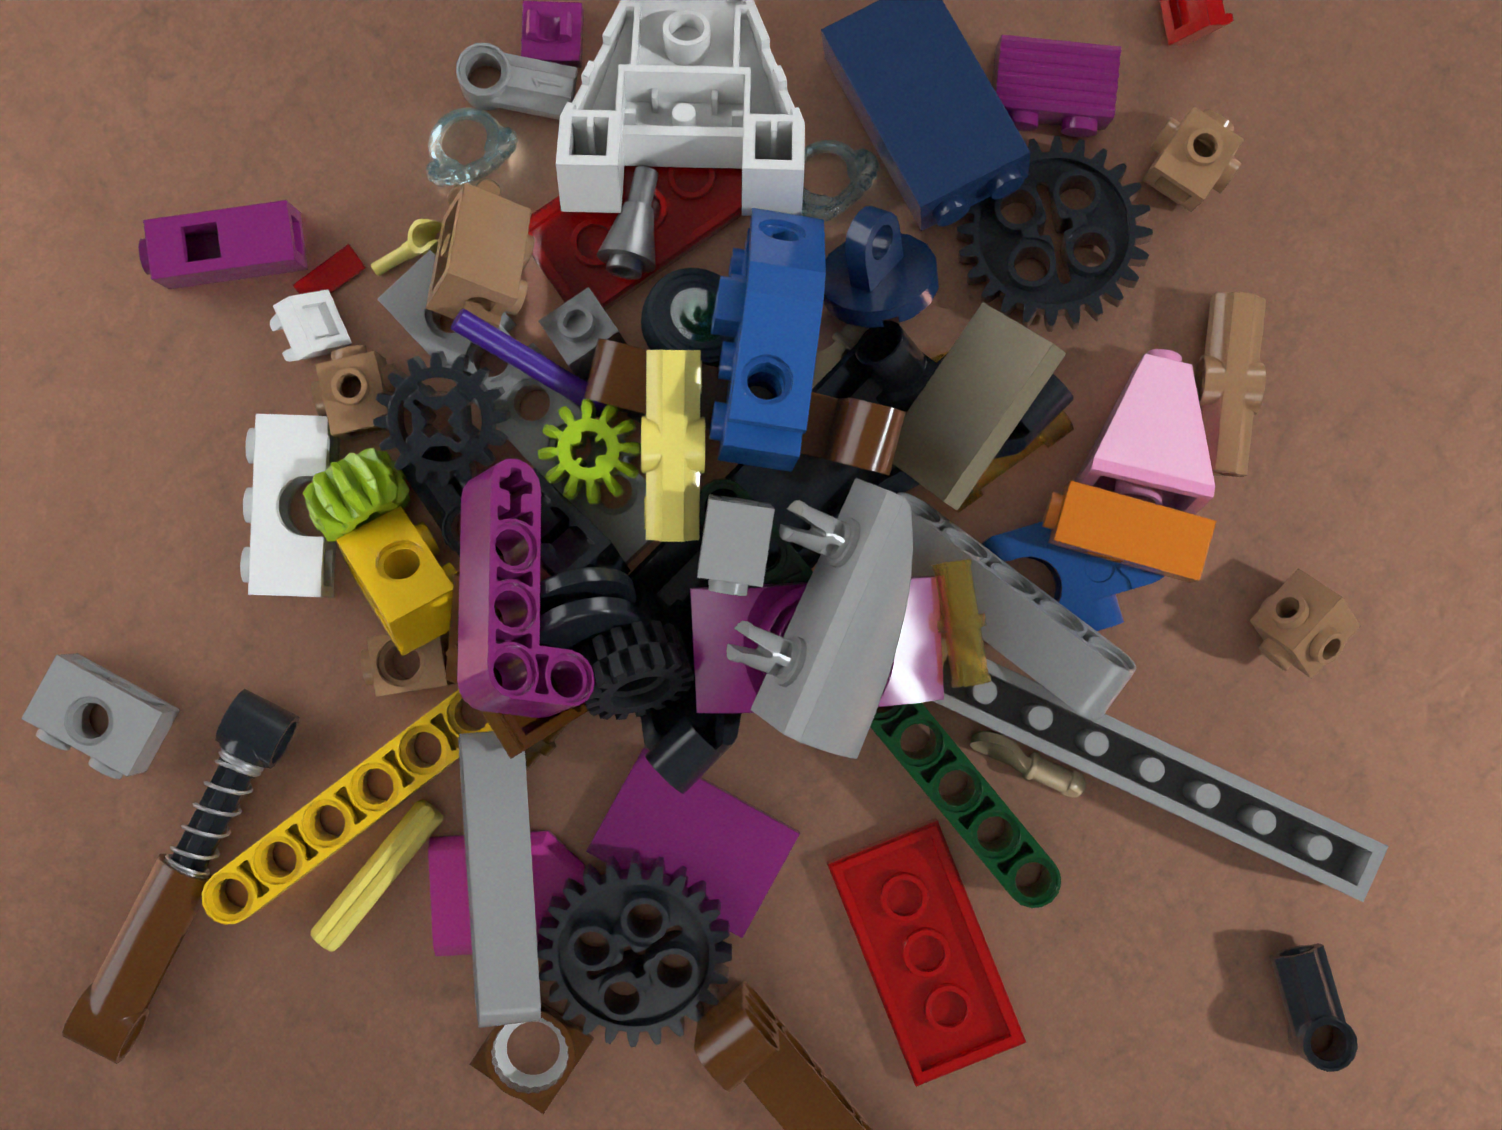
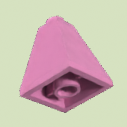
M1152 349L1147 354H1144L1131 373L1074 481L1196 515L1213 498L1215 482L1192 364L1183 363L1181 355L1166 349Z

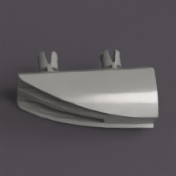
M858 478L855 479L838 518L814 509L800 500L790 504L787 509L810 524L811 529L804 530L780 524L779 534L781 539L796 543L821 554L784 637L753 626L748 621H741L734 629L759 644L758 648L752 649L727 644L726 650L727 658L730 661L740 662L767 673L750 709L782 734L800 743L853 759L858 758L891 671L907 608L913 559L912 511L906 498Z

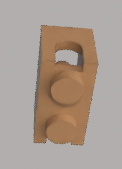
M464 182L442 219L426 309L455 319L459 311L464 308L496 328H499L501 316L504 312L515 316L523 305L528 289V282L522 280L521 275L522 270L526 267L535 244V237L528 234L532 209Z

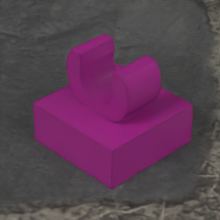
M523 1L521 56L582 68L584 22L582 3Z

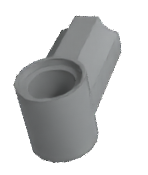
M475 43L468 46L460 54L456 63V75L465 100L480 110L493 111L497 108L559 120L566 103H572L574 100L578 74L577 67L504 53L499 47L490 43ZM482 66H491L501 73L499 81L487 89L475 87L469 82L471 74Z

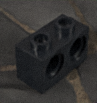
M534 468L533 470L539 478L541 487L540 566L550 576L585 567H606L628 574L631 570L613 543Z

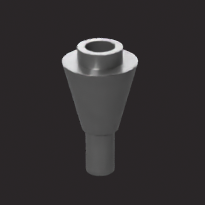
M638 166L635 168L628 201L623 204L621 213L616 217L597 253L599 260L607 264L606 270L620 278L639 279L642 273L652 272L656 268L654 216L651 205L658 172L650 167Z

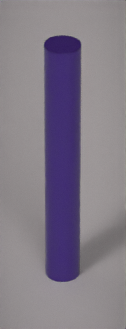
M464 308L455 317L451 330L581 406L582 400L585 399L586 381ZM593 401L596 408V416L600 418L603 409L608 404Z

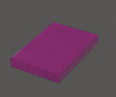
M644 746L586 852L605 863L608 862V857L613 855L621 869L630 868V862L634 853H639L643 869L651 870L659 856L664 857V874L670 877L682 865L687 867L685 885L690 887L696 882L704 880L706 882V894L702 903L719 899L721 902V914L715 920L729 921L730 932L743 938L799 837L800 831L702 777L685 794L680 793L651 766L645 757L649 749Z

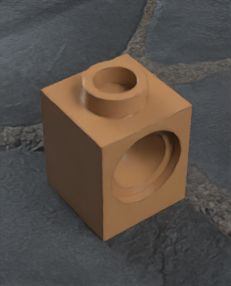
M449 631L415 649L420 657V667L412 678H405L395 670L393 658L397 647L389 634L367 637L368 649L361 651V668L366 685H374L375 696L379 697L456 684L445 679L447 655L445 652L448 650Z

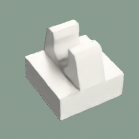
M329 289L288 296L273 305L276 314L270 320V327L272 331L284 330L291 346L290 349L282 353L284 359L288 362L327 355L334 350L352 344Z

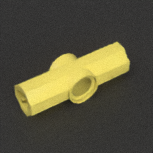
M701 350L646 351V416L641 418V473H646V496H644L646 540L661 542L699 540L700 474L705 472V417H700V394H702Z

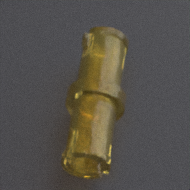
M971 558L932 565L942 619L936 622L938 633H945L952 676V688L962 687L963 684L964 687L991 682L981 627L987 626L985 613H978L971 570Z

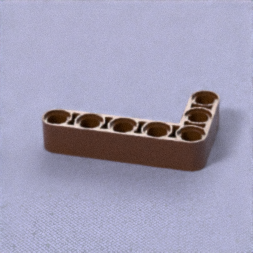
M598 338L584 398L646 414L647 350ZM702 364L700 417H705V429L710 430L714 402L726 403L729 380L718 379L717 367ZM762 386L749 387L751 393L757 398L763 400L774 399L773 394L767 388ZM811 392L807 430L802 435L800 453L890 475L906 412L853 398L838 399Z
M743 981L697 1022L694 1050L709 1074L728 1092H731L741 1082H744L784 1130H873L747 982Z

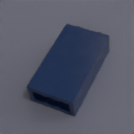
M878 0L821 29L824 57L921 231L936 223L940 227L950 225L965 216L970 206L990 196L992 199L1004 198L1015 192L1024 183V179L1028 178L1031 152L943 0Z

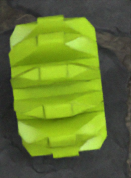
M583 399L581 404L582 419L577 420L567 406H563L558 410L561 419L568 425L563 432L553 425H544L542 429L543 434L552 440L558 441L557 447L539 449L538 458L548 462L560 461L558 465L546 473L545 478L548 483H558L571 475L564 487V497L574 500L579 494L583 483H586L588 502L590 504H599L601 498L600 483L605 482L608 490L615 497H619L624 491L614 478L619 471L632 479L638 477L639 470L632 464L624 462L623 458L624 456L641 455V443H621V440L631 435L637 426L632 419H628L611 428L618 415L619 409L617 406L608 404L603 409L599 420H597L594 402L589 399ZM596 436L595 441L600 446L606 444L607 452L605 455L596 457L595 467L586 468L587 462L581 457L576 459V449L586 447L587 437Z
M367 448L357 455L349 452L344 459L338 462H331L329 468L314 475L313 482L306 487L303 495L306 500L307 509L310 512V519L316 529L323 533L327 541L337 542L336 539L385 513L399 506L405 508L411 498L408 494L410 489L404 480L406 476L402 470L398 471L394 467L396 461L391 459L387 451H376L375 448Z

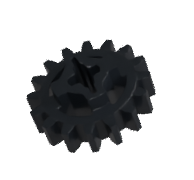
M444 351L432 353L430 367H427L419 356L407 360L411 375L408 376L398 370L391 372L387 377L396 388L395 392L383 391L378 393L376 397L380 404L388 407L387 414L373 419L374 426L389 429L390 437L384 439L379 444L381 450H390L396 447L401 455L397 458L394 467L399 471L413 463L417 466V482H424L434 471L438 473L441 486H448L453 482L454 470H458L466 481L471 480L477 475L473 461L476 460L480 464L489 467L496 460L494 454L488 448L489 444L502 446L507 441L508 436L496 429V423L508 420L511 417L510 411L496 409L494 401L505 393L503 387H494L488 390L484 382L491 370L483 367L473 374L467 371L469 356L465 354L459 355L452 366L447 365ZM430 378H447L458 383L450 391L437 392L430 385L423 384L422 381ZM475 400L478 402L482 416L481 431L472 424L471 405ZM446 405L453 412L448 420L452 427L447 426L439 431L432 424L437 417L432 409L438 410ZM404 407L412 413L413 432L410 436L404 425ZM434 446H449L454 452H460L462 455L453 458H439L427 453Z

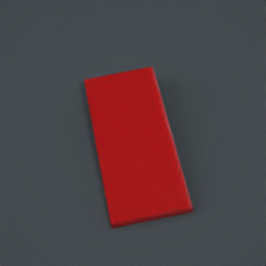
M347 244L294 283L293 287L298 294L329 289L331 294L366 267L350 244Z

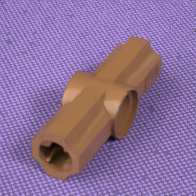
M1216 292L1211 296L1205 355H1202L1199 359L1194 378L1213 476H1247L1253 415L1259 412L1264 397L1266 368L1264 363L1259 361L1264 332L1266 298L1252 293Z

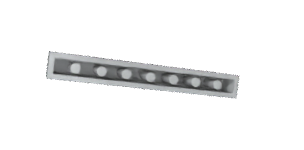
M941 638L944 700L933 702L1364 902L1389 846L1111 716L1104 714L1098 720L1088 718L1069 707L1040 683Z

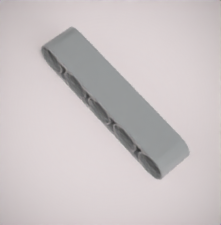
M905 492L897 493L906 498L912 511L913 559L911 577L939 576L941 608L1069 707L1088 718L1101 719L1136 671L1137 667L1133 660L1120 648L929 504Z
M494 731L459 734L460 778L479 1028L540 1021L541 1000L525 751L510 759Z

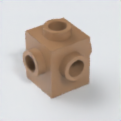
M1193 107L1181 122L1170 117L1150 147L1158 152L1159 155L1142 180L1192 212L1206 199L1212 189L1221 193L1229 184L1241 165V162L1233 158V156L1245 139L1233 132V124L1221 114L1212 110H1204L1202 112Z
M355 345L332 351L330 353L332 361L315 364L319 381L311 383L312 397L318 415L327 416L332 436L348 440L389 430L388 428L374 426L373 419L388 413V407L380 404L376 397L378 393L383 391L395 392L396 388L387 377L391 372L398 370L394 363L387 365L386 358L377 352H367L365 345ZM361 384L360 392L354 397L355 389Z
M1299 568L1277 592L1272 593L1263 601L1259 611L1250 620L1263 639V642L1258 647L1271 662L1284 671H1287L1293 665L1311 679L1324 665L1333 662L1340 655L1345 643L1361 627L1342 596Z

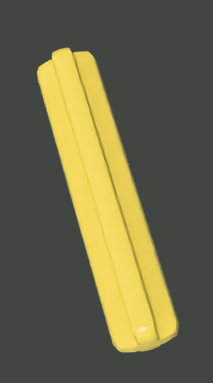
M423 799L414 803L311 929V937L321 947L333 952L342 945L443 821L441 812Z

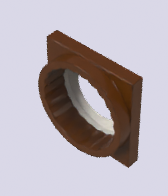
M541 1002L540 1021L533 1022H540L549 1026L556 1033L560 1044L558 1059L548 1071L542 1074L529 1075L517 1070L510 1062L507 1054V1042L513 1030L523 1023L495 1026L469 1065L492 1079L506 1094L521 1099L544 1114L561 1087L568 1080L571 1072L592 1043L594 1037L590 1034H583V1029L569 1020L566 1021L562 1015Z

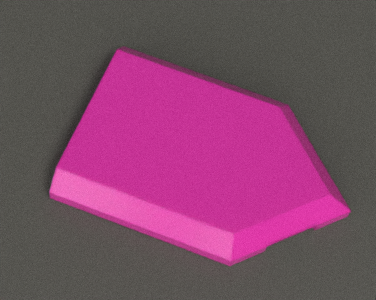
M549 830L530 831L537 946L540 940L545 939L544 936L538 933L542 918L553 917L548 911L552 896L566 899L563 888L565 880L568 878L574 879L584 886L583 873L586 865L566 848V845ZM464 835L430 837L428 859L432 937L435 956L472 955Z

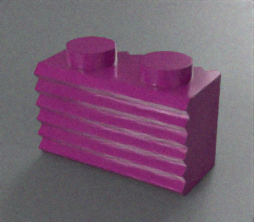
M1001 35L995 49L992 86L1018 131H1033L1038 128V124H1049L1051 126L1060 125L1061 133L1068 136L1092 137L1097 134V130H1105L1115 115L1121 46Z

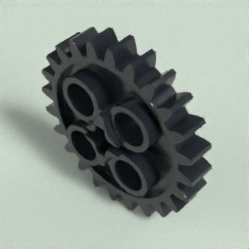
M1054 136L1050 152L1042 153L1038 143L1033 138L1029 139L1028 148L1031 152L1028 178L1024 179V183L1015 192L1004 198L992 199L990 196L970 206L968 213L963 216L973 223L957 226L956 239L972 244L959 250L958 259L959 263L977 264L967 274L968 285L984 281L987 283L981 294V302L989 303L1000 297L1003 300L1001 313L1009 316L1016 308L1022 310V325L1026 328L1030 326L1035 315L1044 316L1047 332H1052L1057 316L1065 315L1068 324L1074 330L1078 328L1080 311L1086 310L1095 321L1101 319L1103 315L1102 299L1116 307L1121 305L1124 297L1117 284L1128 288H1135L1139 276L1129 266H1145L1149 254L1135 245L1150 242L1153 235L1152 229L1136 225L1148 217L1150 206L1144 204L1132 205L1131 202L1139 195L1142 186L1140 182L1125 186L1121 185L1120 182L1127 168L1124 163L1115 166L1109 171L1104 168L1108 150L1103 148L1092 159L1084 157L1085 140L1079 139L1072 152L1068 153L1063 152L1060 136ZM1040 185L1046 186L1049 192L1054 228L1057 233H1064L1060 253L1065 269L1070 277V282L1067 284L1059 281L1052 239L1050 235H1043L1046 213L1037 192V187ZM1069 189H1080L1089 195L1091 204L1086 208L1074 210L1062 203L1060 195ZM1011 203H1022L1031 209L1034 216L1023 224H1014L1003 217L1001 210ZM1085 244L1097 246L1102 250L1105 261L1096 267H1087L1076 260L1074 250ZM1034 258L1045 265L1047 274L1037 281H1028L1022 279L1014 267L1021 260Z
M634 853L630 862V868L621 869L618 861L612 855L608 857L606 874L601 875L596 868L588 864L585 866L583 873L584 886L576 880L568 878L565 880L563 888L566 899L552 896L548 911L553 917H543L538 932L545 937V939L538 942V958L547 960L541 964L539 979L541 981H555L551 985L548 995L550 1002L567 998L568 1001L565 1005L563 1019L568 1021L579 1014L585 1016L583 1034L588 1035L599 1024L606 1027V1043L611 1044L618 1031L627 1032L630 1047H636L640 1032L648 1031L655 1045L661 1044L663 1027L669 1026L676 1035L681 1037L684 1035L685 1015L698 1022L704 1015L702 1002L712 1005L718 1004L719 988L715 984H727L729 980V967L723 963L732 960V944L723 940L730 935V924L726 920H715L721 914V902L719 899L702 903L706 894V882L704 880L696 882L690 887L685 885L687 867L682 865L670 877L664 874V857L659 856L651 870L643 869L639 853ZM640 904H650L656 907L661 914L654 919L645 920L635 916L631 909ZM674 925H679L682 928L681 931L672 930L666 932L668 928ZM587 932H597L603 935L608 942L605 945L593 947L585 944L579 936ZM630 945L632 949L624 952V947ZM645 950V954H638V952ZM671 954H677L687 958L690 963L685 967L676 969L666 966L661 959ZM604 969L603 972L594 976L588 973V971ZM617 982H627L632 984L637 991L630 995H619L609 986Z

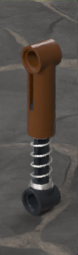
M246 689L242 690L235 697L223 716L216 733L215 741L220 743L221 751L219 752V759L215 760V763L219 764L212 780L210 782L204 781V785L208 787L200 803H192L193 807L197 809L189 824L181 825L185 832L177 847L170 846L174 853L159 854L94 982L84 991L72 1009L64 1025L63 1037L116 1064L120 1063L131 1050L149 1015L148 1006L202 903L204 885L212 876L207 865L210 860L219 857L220 853L217 846L220 840L230 836L231 831L228 825L232 817L241 814L242 810L239 803L243 796L252 793L253 788L250 783L252 778L261 776L264 768H273L285 753L298 727L299 716Z

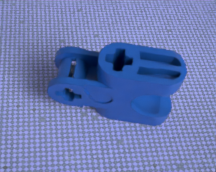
M1043 521L988 537L981 543L1004 562L1025 557L1044 564L1054 579L1055 591L1053 599L1096 631L1124 622L1116 594L1152 584L1164 577L1163 575L1049 544L1052 529L1042 527Z

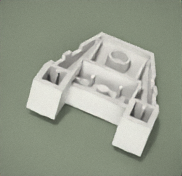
M620 0L602 35L603 44L594 62L588 61L581 75V87L573 102H567L560 115L556 172L561 212L621 213L624 166L742 169V216H751L752 208L802 216L805 121L799 107L795 108L787 90V78L782 66H777L770 49L769 35L754 0Z

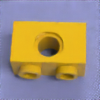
M399 506L336 539L352 577L402 656L450 631L454 574L457 571L450 562L440 566L434 557L440 553L439 548L424 522L414 526L403 508Z

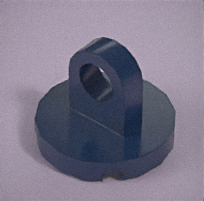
M865 206L856 214L848 229L846 241L829 253L825 259L824 304L831 315L846 324L875 328L884 327L883 320L892 319L897 316L899 323L915 317L929 306L939 289L937 260L929 246L911 235L902 234L897 216L892 212L874 206Z

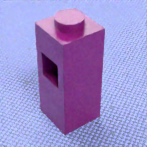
M287 200L143 220L145 239H140L138 246L142 268L147 275H151V280L168 289L308 270L301 212Z

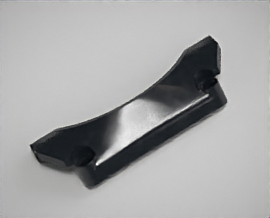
M892 320L883 321L884 327L869 328L865 331L858 343L812 388V392L838 399L853 398L907 413L945 356L936 363L921 352L899 323ZM1051 375L994 459L1016 455L1023 451L1074 400L1071 392L1057 376ZM800 453V457L792 472L738 464L725 477L742 486L754 501L771 503L775 509L773 524L778 530L780 529V524L804 530L811 529L810 524L787 509L796 500L803 501L814 509L838 518L856 478L896 494L906 492L920 485L894 464H892L890 475L802 453ZM717 489L711 493L738 498L737 494L729 489ZM708 498L705 503V511L707 509ZM700 520L699 540L661 542L628 575L634 584L636 593L635 605L640 610L643 626L647 627L652 620L661 621L662 626L667 623L674 625L675 630L678 629L694 673V681H691V688L688 691H680L681 698L675 702L666 700V707L658 711L654 707L646 709L647 715L640 716L644 744L649 749L645 755L646 759L672 787L682 794H685L735 743L738 737L742 714L697 713L690 588L709 587V579L697 578L704 529ZM770 538L766 568L774 564L779 554L778 545L772 538ZM789 542L811 569L817 564L821 554L796 543Z

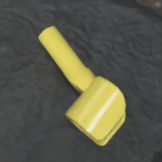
M422 218L415 220L408 231V241L371 263L374 273L380 276L408 259H413L420 254L425 255L429 250L436 255L439 239H435V237L441 230L442 222Z

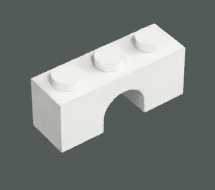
M256 414L255 428H249L246 436V458L248 463L254 464L253 487L246 488L243 498L244 520L246 523H251L250 547H244L241 555L240 572L242 581L248 583V595L334 598L336 542H329L325 537L307 536L302 533L292 520L291 502L297 490L304 484L313 481L312 479L316 473L325 471L330 467L331 462L339 461L340 439L331 435L327 416Z

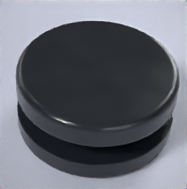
M585 567L564 571L540 581V646L568 649L579 653L583 645L594 646L592 638L599 634L608 637L612 635L610 630L612 628L621 626L622 631L631 629V623L642 621L640 610L635 605L636 593L631 578L617 569Z

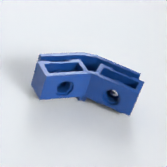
M752 208L750 228L747 230L744 249L733 248L728 277L720 275L711 334L735 337L734 343L723 341L718 379L729 380L726 403L714 402L709 431V439L720 441L717 459L719 461L792 472L800 457L802 435L807 430L824 301L826 276L824 219ZM762 386L767 388L773 394L774 399L763 400L757 398L751 393L749 387Z

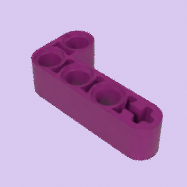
M505 459L469 480L463 488L461 497L457 681L460 694L464 701L472 708L486 712L541 718L549 717L587 701L593 692L595 679L591 665L580 653L568 649L540 646L541 487L535 471L526 462L519 459ZM496 546L501 550L504 562L498 556ZM494 605L500 610L504 624L496 616ZM494 667L502 676L503 686H500L494 677ZM550 675L554 678L555 682L557 683L558 693L554 690L551 684Z

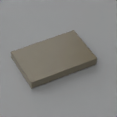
M982 302L925 388L906 413L893 464L940 500L958 510L1066 353L1054 343Z

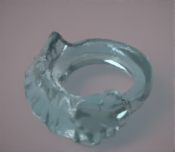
M468 107L450 111L438 120L429 137L428 153L431 162L426 168L428 180L437 186L464 184V182L472 183L475 180L488 176L493 170L496 171L515 152L518 143L517 133L510 127L500 126L491 114L481 109ZM462 120H473L482 124L486 129L485 154L469 164L462 165L443 152L442 139L447 129L454 123Z
M821 140L806 146L804 164L811 157L820 153L836 154L847 165L850 183L835 197L814 194L803 186L802 216L824 219L826 222L839 216L851 207L871 187L873 180L878 175L877 172L880 169V164L874 153L864 148L854 150L849 145L836 140Z

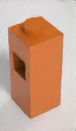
M1069 481L1064 485L1062 494L1052 491L1044 514L1042 527L1052 529L1049 544L1192 583L1201 579L1216 520L1079 482Z

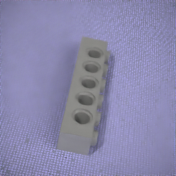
M429 250L390 286L378 300L430 356L433 352L444 351L447 365L452 366L459 355H468L469 365L467 371L473 374L480 370V360L486 350L456 332H443L440 327V317L442 314L426 309L436 256ZM504 312L498 329L508 334L516 324ZM533 342L528 346L546 357ZM508 364L503 373L495 377H488L484 382L488 390L494 387H503L505 391L500 398L494 401L496 409L510 411L511 417L506 421L496 423V427L508 436L507 439L545 477L546 473L558 465L560 461L548 462L538 458L539 449L557 447L558 441L552 440L543 434L542 429L544 425H553L563 432L568 425L561 419L558 410L563 406H567L573 412L575 418L579 420L582 419L581 406ZM534 390L546 392L550 399V407L546 415L535 421L523 419L520 413L522 398ZM475 400L474 403L480 409L477 400ZM596 436L588 437L591 443V451L585 460L587 462L586 468L595 467L596 457L605 455L607 452L606 444L600 446L595 441ZM624 456L623 461L630 464L637 456ZM618 471L615 476L625 477L632 486L631 498L623 507L617 509L607 508L601 499L599 504H590L586 496V483H583L579 494L574 500H568L613 543L628 565L654 540H646V529H644L646 480L640 474L636 479H632ZM571 475L558 483L552 484L562 495Z

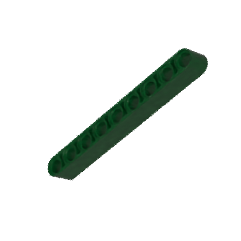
M727 478L713 479L700 489L699 520L704 527L706 500L709 494L717 489L732 490L741 499L753 500V498L742 486ZM772 524L770 538L776 541L779 554L774 564L765 569L763 584L809 582L813 571L792 545L781 539L779 530ZM922 702L878 707L870 726L871 729L1010 896L1020 905L1029 908H1039L1051 903L1058 895L1061 887V874L1056 864ZM913 724L928 726L930 738L923 749L910 752L901 748L900 740L906 728ZM955 770L967 773L968 782L962 793L953 797L943 796L939 793V784L945 774ZM995 816L1004 818L1005 828L999 838L989 842L978 840L977 831L985 819ZM1032 862L1042 864V873L1036 883L1024 887L1016 885L1015 878L1017 872L1023 865Z

